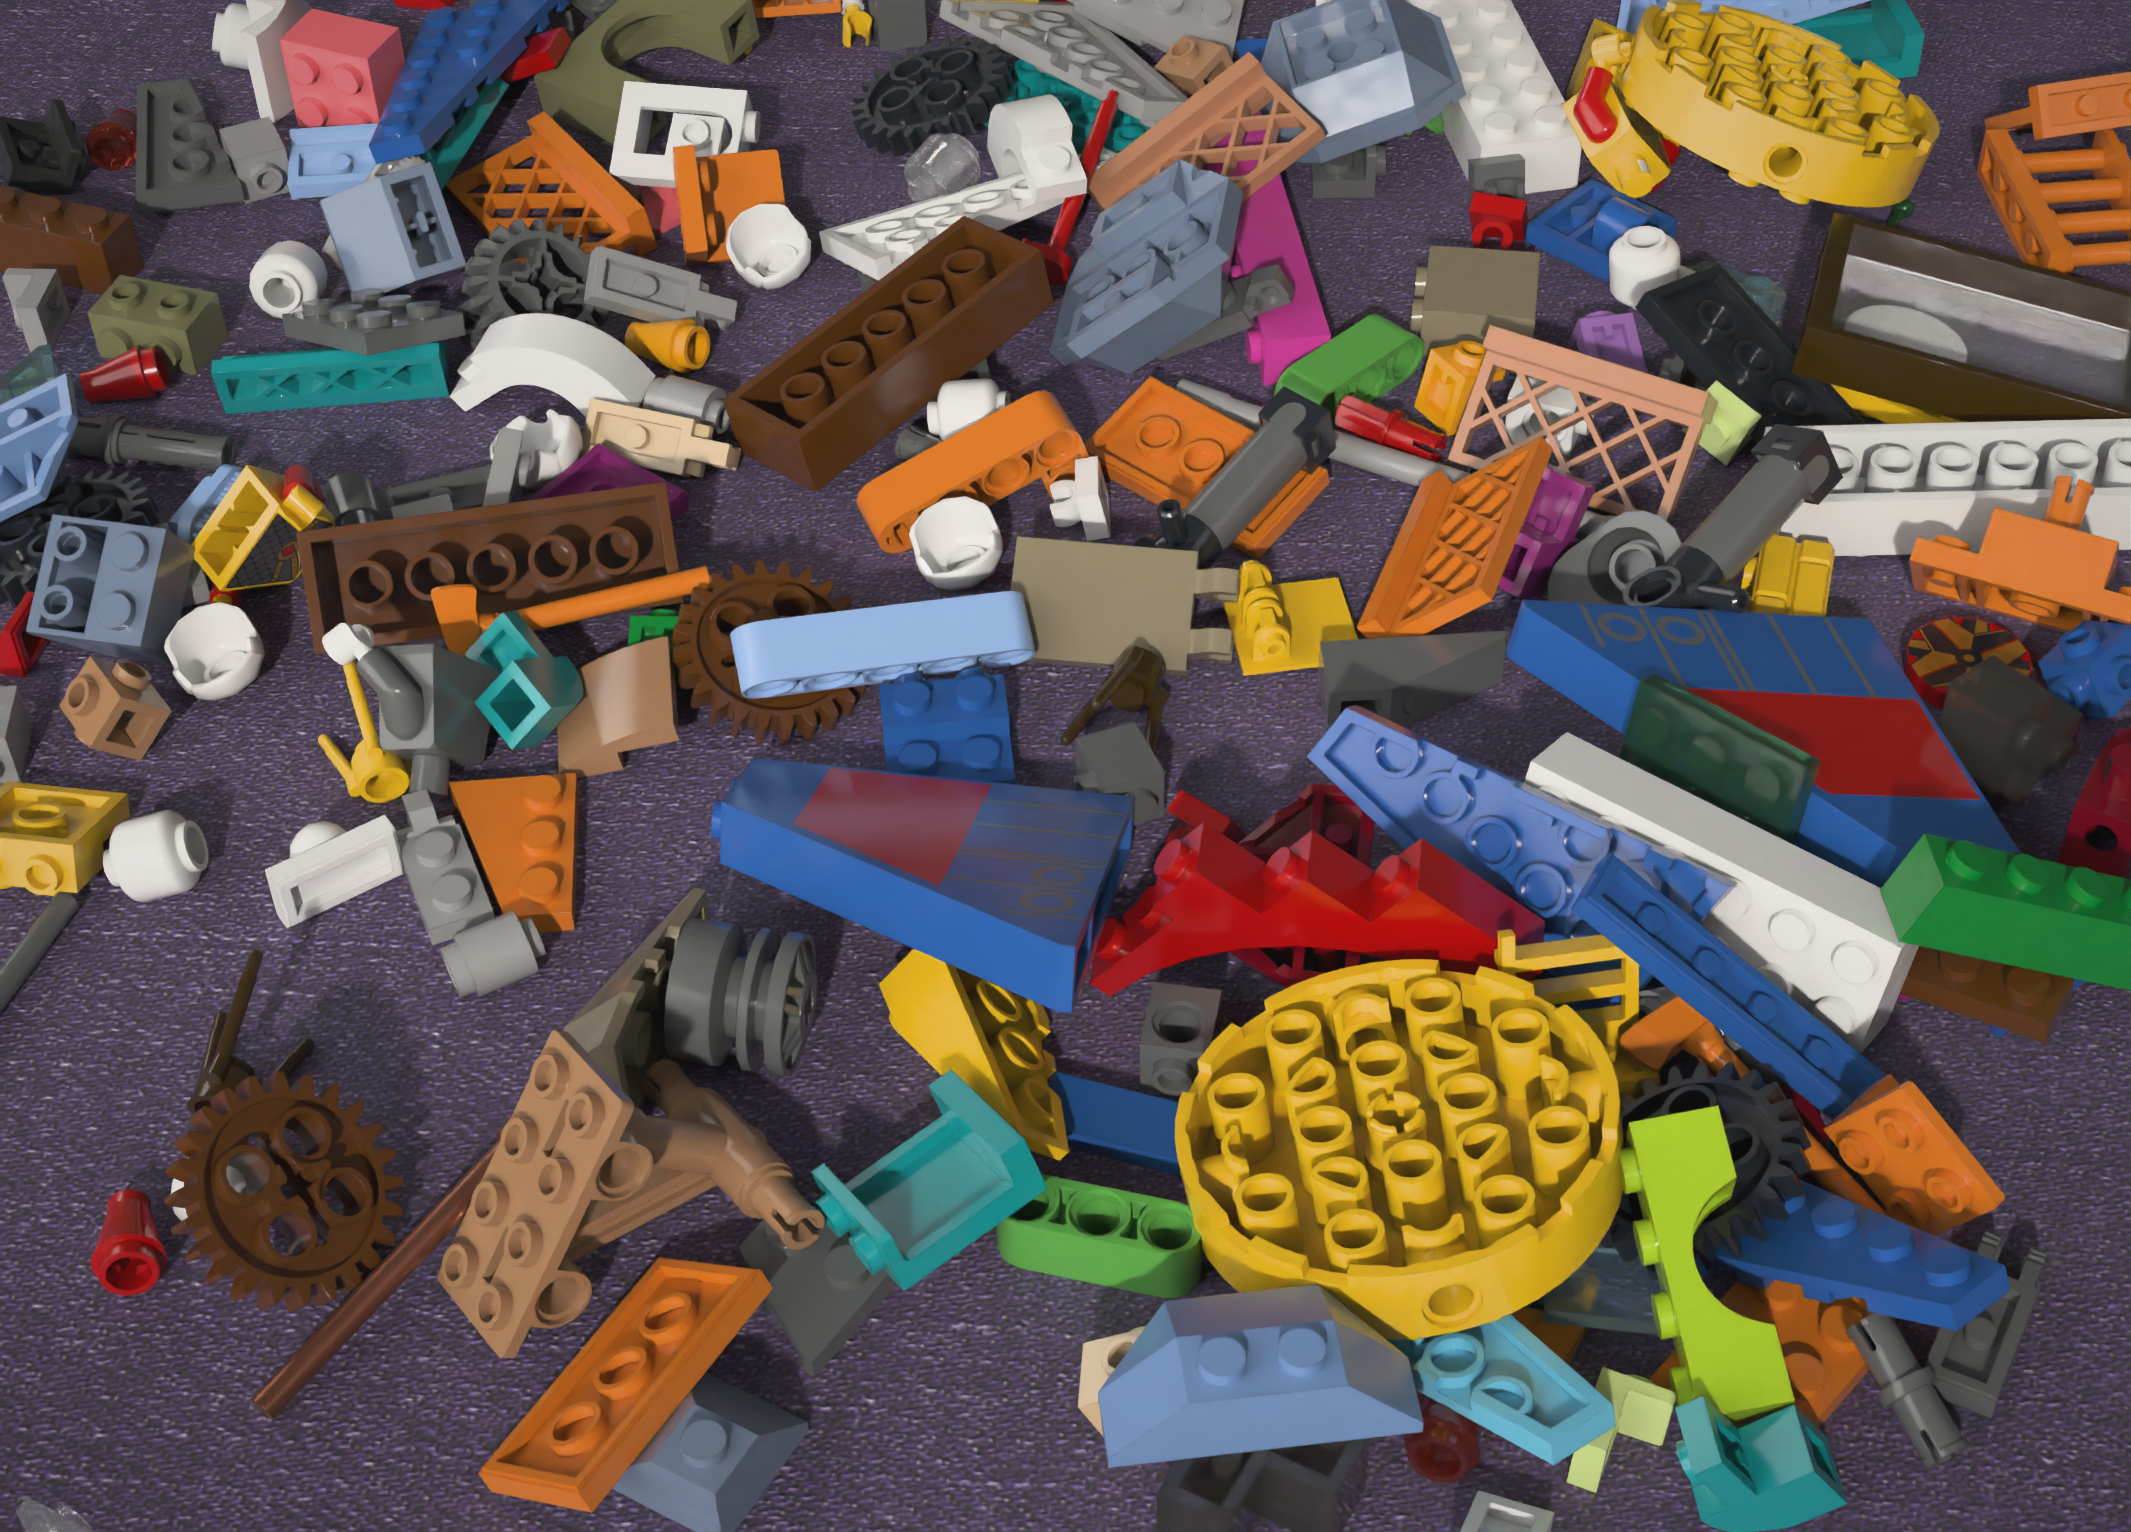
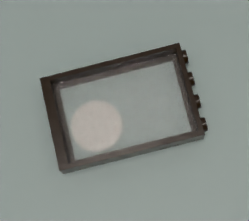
M1834 212L1818 258L1791 373L1965 422L2130 419L2131 292Z

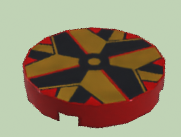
M1950 617L1931 621L1913 633L1905 650L1904 673L1918 695L1933 707L1948 712L1950 705L1957 708H1967L1965 715L1981 717L2005 712L2021 701L2027 684L2030 681L2032 665L2030 654L2022 642L2001 626L1976 618Z

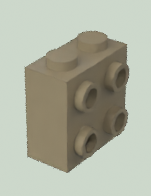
M1430 245L1428 267L1417 266L1410 329V332L1421 333V339L1424 341L1425 347L1423 356H1429L1430 350L1433 348L1455 345L1460 341H1473L1483 345L1490 325L1533 338L1540 253Z

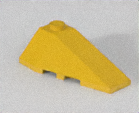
M913 948L879 984L890 1011L889 1021L893 1028L941 1076L950 1070L957 1074L1025 1139L1031 1151L1060 1161L1069 1153L1061 1099L1048 1086L1047 1079L1056 1071L1054 1056L1042 1047V1040L1050 1033L1049 1019L1043 1005Z

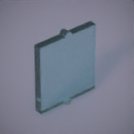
M1597 1247L1573 1274L1543 1296V1323L1658 1335L1651 1306V1294L1661 1292L1656 1269L1654 1272L1648 1271L1646 1266H1642L1639 1256L1631 1262H1625L1621 1259L1616 1249Z

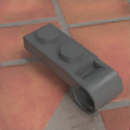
M491 465L375 491L372 481L367 476L358 472H344L335 475L324 485L323 491L326 497L324 505L335 517L334 527L393 519L390 507L444 494H449L454 511L482 507Z

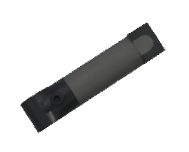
M1283 386L1258 413L1261 428L1183 510H1181L1177 500L1166 499L1160 502L1157 506V514L1162 532L1157 537L1151 535L1141 537L1133 546L1198 551L1200 556L1199 570L1208 569L1300 470L1312 475L1336 449L1330 410Z
M1775 424L1751 450L1756 464L1662 566L1654 567L1638 574L1627 584L1623 591L1625 604L1627 606L1698 610L1712 608L1736 614L1743 613L1749 604L1748 593L1744 589L1728 586L1729 583L1803 502L1819 505L1843 478L1822 430Z

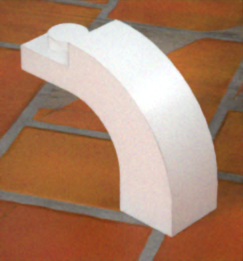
M1048 94L996 104L989 118L987 149L998 177L1002 178L1023 172L1035 204L1086 194L1087 177L1071 141L1073 125L1064 107L1056 97Z
M520 314L501 319L489 326L474 352L458 368L457 372L462 377L450 397L466 412L507 387L534 385L561 395L587 417L590 398L639 408L648 386L656 375L630 349L612 336L589 324L553 314Z

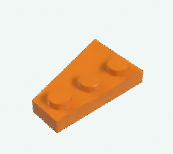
M576 773L449 782L453 803L458 815H461L474 853H477L487 884L500 915L513 911L519 922L531 918L538 933L575 930L579 786Z

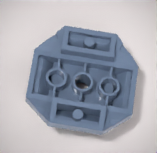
M1332 0L1273 21L1261 61L1265 73L1321 126L1326 136L1325 139L1295 161L1299 163H1323L1420 129L1437 117L1448 103L1454 104L1466 95L1441 18L1415 7L1405 0ZM1273 100L1260 110L1261 115H1270ZM1301 127L1279 129L1276 143L1290 142L1304 130Z
M1179 159L1101 212L1090 233L1093 241L1078 259L1066 286L1050 353L1064 366L1073 362H1079L1124 374H1131L1219 318L1222 312L1234 252L1235 232L1243 192L1230 178L1212 171L1198 170L1194 164Z

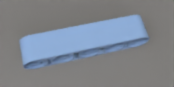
M1002 591L763 620L742 625L730 633L741 693L743 697L751 699L893 682L899 676L910 673L923 677L955 674L969 668L981 670L1002 668L1023 663L1036 654L1022 593L1017 591Z

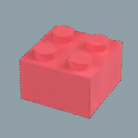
M312 8L279 39L298 126L313 128L378 123L405 63L399 27Z

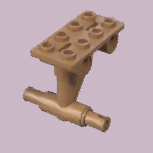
M553 1030L541 1055L532 1066L530 1078L510 1120L502 1130L500 1142L481 1182L472 1194L470 1206L455 1238L443 1256L437 1277L443 1288L499 1358L514 1359L530 1327H561L572 1322L588 1305L592 1293L591 1282L575 1264V1260L716 1185L744 1215L764 1219L780 1236L783 1243L792 1250L804 1249L815 1242L820 1236L804 1218H807L816 1228L823 1229L825 1225L824 1216L795 1189L794 1172L767 1144L762 1130L755 1126H750L717 1091L710 1088L697 1087L683 1072V1069L677 1062L670 1059L661 1060L653 1064L646 1071L645 1074L660 1087V1090L649 1080L642 1079V1091L648 1099L652 1100L667 1115V1118L645 1115L643 1110L634 1106L633 1101L570 1033Z

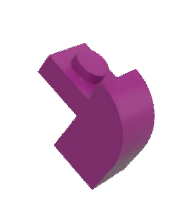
M1549 463L1547 464L1498 588L1517 598L1536 597L1548 588V580L1554 565L1569 549L1582 541L1575 537L1596 486Z

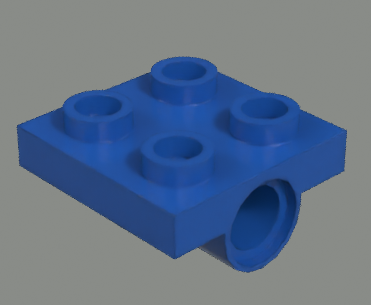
M1590 179L1528 223L1525 242L1547 252L1555 258H1559L1590 273L1595 278L1610 283L1609 250L1617 239L1630 229L1639 226L1656 227L1665 234L1675 238L1678 219L1594 179Z

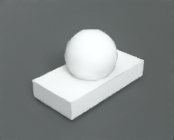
M384 814L348 832L338 824L327 821L309 823L296 833L290 845V858L265 869L276 913L285 927L289 928L404 874L405 870L395 827Z

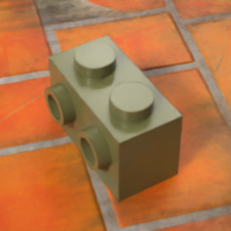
M120 275L87 312L100 357L112 359L139 344L144 349L156 346L168 370L197 375L228 338L216 292Z

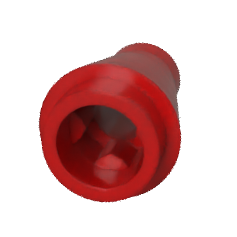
M139 344L91 370L80 373L82 390L91 405L104 401L158 398V392L167 390L170 387L165 362L156 346L144 349Z
M127 1189L115 1193L107 1202V1214L91 1258V1267L93 1273L106 1290L123 1296L141 1294L155 1285L166 1267L167 1256L152 1215L150 1198L139 1190Z

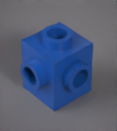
M2084 620L2076 628L2062 635L2059 643L2038 662L2049 688L2050 697L2055 703L2059 714L2089 717L2094 720H2108L2122 711L2125 703L2131 699V624Z

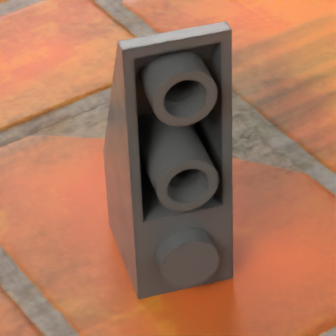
M1506 631L1320 642L1318 692L1326 732L1346 707L1357 705L1402 727H1407L1501 683L1507 641Z

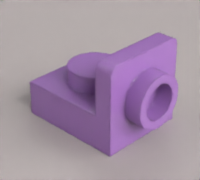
M1597 311L1578 319L1567 342L1570 350L1647 373L1633 313L1613 315L1610 311Z

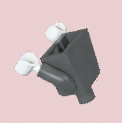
M340 623L323 636L322 643L329 656L344 666L358 659L357 671L377 692L379 700V744L383 752L412 761L409 793L427 789L431 799L447 798L450 767L478 766L484 760L489 730L492 724L474 702L499 676V670L435 644L382 646L373 649L372 647L375 644L374 634L369 627L362 624L351 626L348 623Z

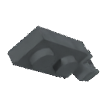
M1278 264L1253 270L1249 276L1230 283L1227 282L1221 316L1156 358L1162 361L1253 327L1255 316L1292 302L1293 285L1290 284Z

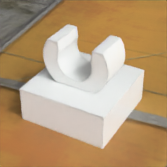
M1098 456L1076 459L1075 481L1060 480L1050 485L1054 503L1050 504V510L1055 526L1068 527L1082 520L1087 541L1110 538V498Z

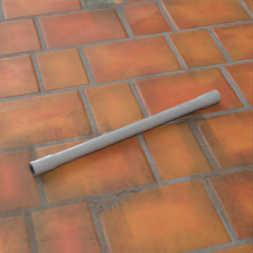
M1181 379L1175 387L1178 391L1256 432L1261 428L1258 413L1263 408L1261 406L1233 398L1226 392L1185 379ZM1333 430L1336 449L1327 458L1416 487L1420 486L1423 478L1438 470H1441L1453 484L1471 475V473ZM1586 510L1575 537L1580 540L1585 539L1616 516H1603Z

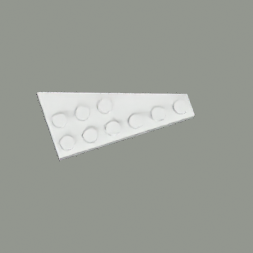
M1103 148L1095 171L1118 153ZM1019 172L819 231L824 253L879 281L963 216L998 231L1060 205L1064 202L1065 198L1035 204L1024 174Z

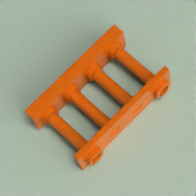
M2007 129L1985 130L1976 174L2022 263L2063 274L2071 273L2074 267L2131 263V159L2127 154L2126 145L2118 139L2113 129L2095 132L2092 149L2023 154L2021 149L2016 148ZM2090 170L2095 179L2039 183L2036 178L2033 179L2031 174ZM2107 200L2112 210L2056 214L2053 209H2049L2047 204ZM2125 231L2130 241L2073 245L2070 240H2066L2064 235Z

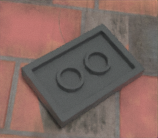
M381 289L352 292L350 294L351 301L336 304L335 299L329 298L308 300L302 302L303 311L282 314L286 337L366 356L466 335L463 313L441 309L439 301L412 303L410 295L384 297V291Z

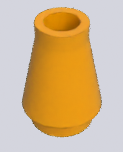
M692 319L649 323L633 322L627 328L625 346L635 355L643 356L676 372L685 374L691 370L700 369L706 363L710 352V338L707 330L702 326H698Z

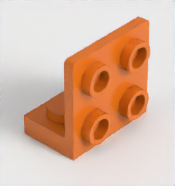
M694 145L673 147L672 163L686 266L730 262L731 259L726 249L728 227L741 212L757 204H781L785 206L779 153L777 150L771 149L696 157Z
M1891 1074L1872 1084L1823 1129L1838 1147L1844 1162L1851 1169L1858 1172L1883 1203L1891 1218L1934 1236L1996 1209L2005 1200L2004 1193L1912 1081H1906L1899 1085Z

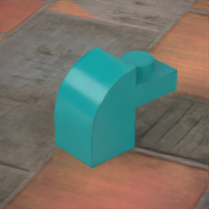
M517 611L502 612L465 653L469 659L499 670V676L474 703L512 750L540 745L583 698L584 689L581 678L567 656L553 657Z
M1704 1396L1675 1408L1683 1435V1440L1676 1443L1677 1455L1685 1474L1691 1482L1700 1519L1705 1524L1726 1532L1786 1529L1848 1504L1827 1437L1794 1404L1739 1429Z

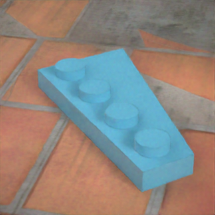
M1511 1314L1495 1322L1454 1333L1425 1337L1418 1340L1386 1339L1408 1357L1417 1391L1552 1465L1557 1464L1616 1426L1613 1404Z

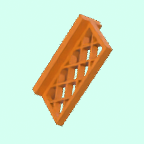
M2131 72L2033 86L2028 88L2030 107L1984 119L1985 130L2007 129V131L2033 128L2034 141L2130 127Z
M545 111L527 120L532 135L454 177L445 185L448 195L488 236L493 229L500 225L508 230L511 223L519 218L529 228L535 219H539L527 218L530 209L550 208L547 217L542 218L547 231L551 232L557 224L564 223L565 233H575L574 237L583 235V244L580 249L585 254L592 252L596 246H604L617 251H623L630 247L639 257H642L657 248L645 208ZM531 156L536 159L532 169H513L515 165ZM506 184H526L522 193H503ZM540 184H560L557 193H537ZM479 185H491L488 193H467ZM564 208H585L582 217H561ZM496 209H515L512 218H492ZM589 233L612 234L600 242L586 243ZM517 258L527 263V258Z
M1543 437L1536 439L1454 484L1441 470L1423 478L1357 625V629L1367 639L1423 636L1492 601L1553 451V448Z

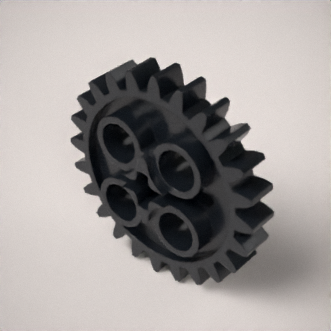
M949 37L945 38L941 45L933 48L931 42H927L923 51L919 53L908 49L905 59L900 61L891 58L888 60L890 64L888 70L873 71L876 81H867L861 84L864 92L854 95L853 99L856 105L851 107L850 110L854 117L852 120L861 140L865 141L867 148L876 147L881 155L891 149L894 157H899L910 148L912 155L917 156L925 146H930L931 150L936 152L943 141L947 140L953 145L957 144V135L963 132L974 135L976 133L974 125L976 123H989V112L992 111L993 107L996 104L1002 103V99L1011 96L1009 86L1013 84V80L1002 52H998L995 44L986 46L984 39H979L971 44L968 37H963L955 45H952Z
M108 470L98 479L93 471H90L79 482L75 483L71 476L64 479L60 486L52 490L45 501L1 521L0 605L9 600L12 607L17 608L27 591L35 592L52 514L149 527L159 524L160 519L156 514L159 508L142 479L139 477L133 480L129 472L116 477L113 470Z
M1699 1062L1692 1078L1684 1079L1678 1068L1673 1067L1670 1068L1668 1084L1658 1087L1648 1077L1643 1079L1645 1095L1639 1099L1621 1093L1619 1097L1620 1104L1624 1109L1621 1112L1624 1148H1626L1625 1143L1629 1122L1713 1106L1719 1107L1737 1178L1731 1199L1712 1211L1703 1220L1694 1234L1693 1254L1700 1257L1706 1269L1713 1268L1716 1250L1723 1247L1735 1258L1741 1257L1742 1246L1740 1239L1747 1234L1765 1242L1768 1236L1762 1222L1767 1217L1787 1221L1790 1216L1781 1198L1803 1196L1804 1190L1796 1176L1811 1171V1164L1804 1153L1806 1149L1811 1147V1142L1802 1126L1804 1123L1793 1101L1786 1099L1776 1081L1765 1085L1759 1071L1755 1069L1741 1078L1734 1064L1729 1062L1720 1070L1716 1077H1713L1706 1062ZM1622 1192L1619 1208L1610 1228L1601 1240L1606 1250L1615 1247L1622 1261L1627 1264L1639 1256L1634 1237L1633 1221L1642 1220L1643 1216L1637 1192L1630 1194ZM1655 1264L1646 1266L1647 1270L1654 1272Z

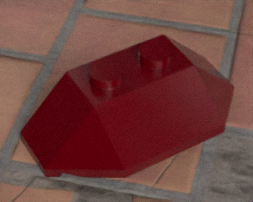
M1312 783L1298 794L1296 802L1272 815L1240 841L1239 845L1267 863L1278 849L1282 847L1289 848L1313 830L1371 869L1375 822L1337 785ZM1299 946L1246 948L1228 951L1285 988L1320 974L1361 965L1363 955L1362 953L1348 950Z

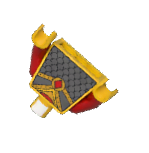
M1621 32L1600 36L1593 41L1591 52L1596 66L1588 69L1580 92L1562 104L1587 158L1617 191L1637 199L1657 191L1662 186L1680 155L1678 147L1681 145L1664 133H1662L1664 139H1661L1659 132L1636 110L1625 104V97L1612 81L1614 76L1610 70L1612 66L1630 62L1633 46L1630 42L1620 43Z
M246 465L191 544L195 548L193 558L213 581L209 604L223 602L238 607L243 593L257 587L291 583L302 573L296 532L335 526V517L324 505L325 493L307 467L293 465L285 471L284 475Z

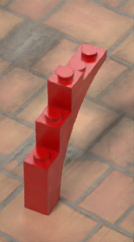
M1203 822L1183 839H1174L1162 849L1154 866V873L1157 875L1156 886L1147 889L1136 905L1118 919L1111 918L1107 920L1094 953L1089 984L1112 996L1147 974L1191 958L1237 949L1286 946L1348 950L1389 960H1439L1440 971L1476 975L1480 966L1498 971L1494 957V949H1498V931L1512 929L1515 934L1516 946L1543 943L1545 921L1423 838L1399 855L1389 856L1379 865L1376 871H1373L1313 830L1289 848L1282 847L1278 849L1266 863ZM1543 969L1516 973V977L1530 981L1542 973Z

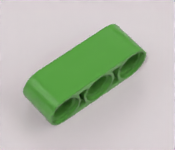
M1371 314L1288 367L1276 384L1274 396L1284 386L1330 410L1332 426L1334 428L1337 426L1334 422L1336 408L1346 395H1353L1372 403L1413 375L1423 358L1425 350L1424 341L1382 315Z
M1041 1174L1048 1189L996 1225V1241L1000 1256L1008 1264L1021 1269L1160 1298L1185 1296L1197 1287L1202 1278L1200 1233L1198 1234L1194 1226L1190 1206L1178 1201Z

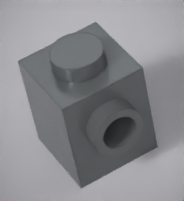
M1135 721L1076 738L1075 791L1135 797L1133 826L1164 817L1165 771Z

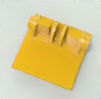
M1249 560L1239 567L1240 588L1238 603L1222 602L1229 628L1233 631L1232 637H1234V645L1243 676L1319 667L1320 642L1358 640L1338 577L1272 585L1270 570L1256 560Z

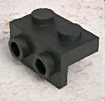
M51 99L45 123L0 116V164L7 185L28 193L46 191L70 195L75 176L80 177L84 172L86 151L84 146L79 145L76 137L75 121L69 118L63 100Z

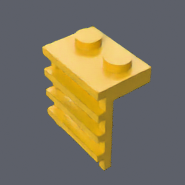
M1512 929L1498 931V949H1494L1495 963L1498 971L1515 977L1516 973L1621 959V969L1528 982L1534 984L1536 996L1553 1005L1621 995V1005L1575 1012L1591 1027L1606 1049L1617 1077L1619 1095L1624 1093L1635 1099L1644 1096L1643 1079L1647 1077L1660 1087L1659 1073L1653 1072L1640 1064L1619 1044L1621 1035L1639 1021V964L1603 935L1516 946L1515 934Z

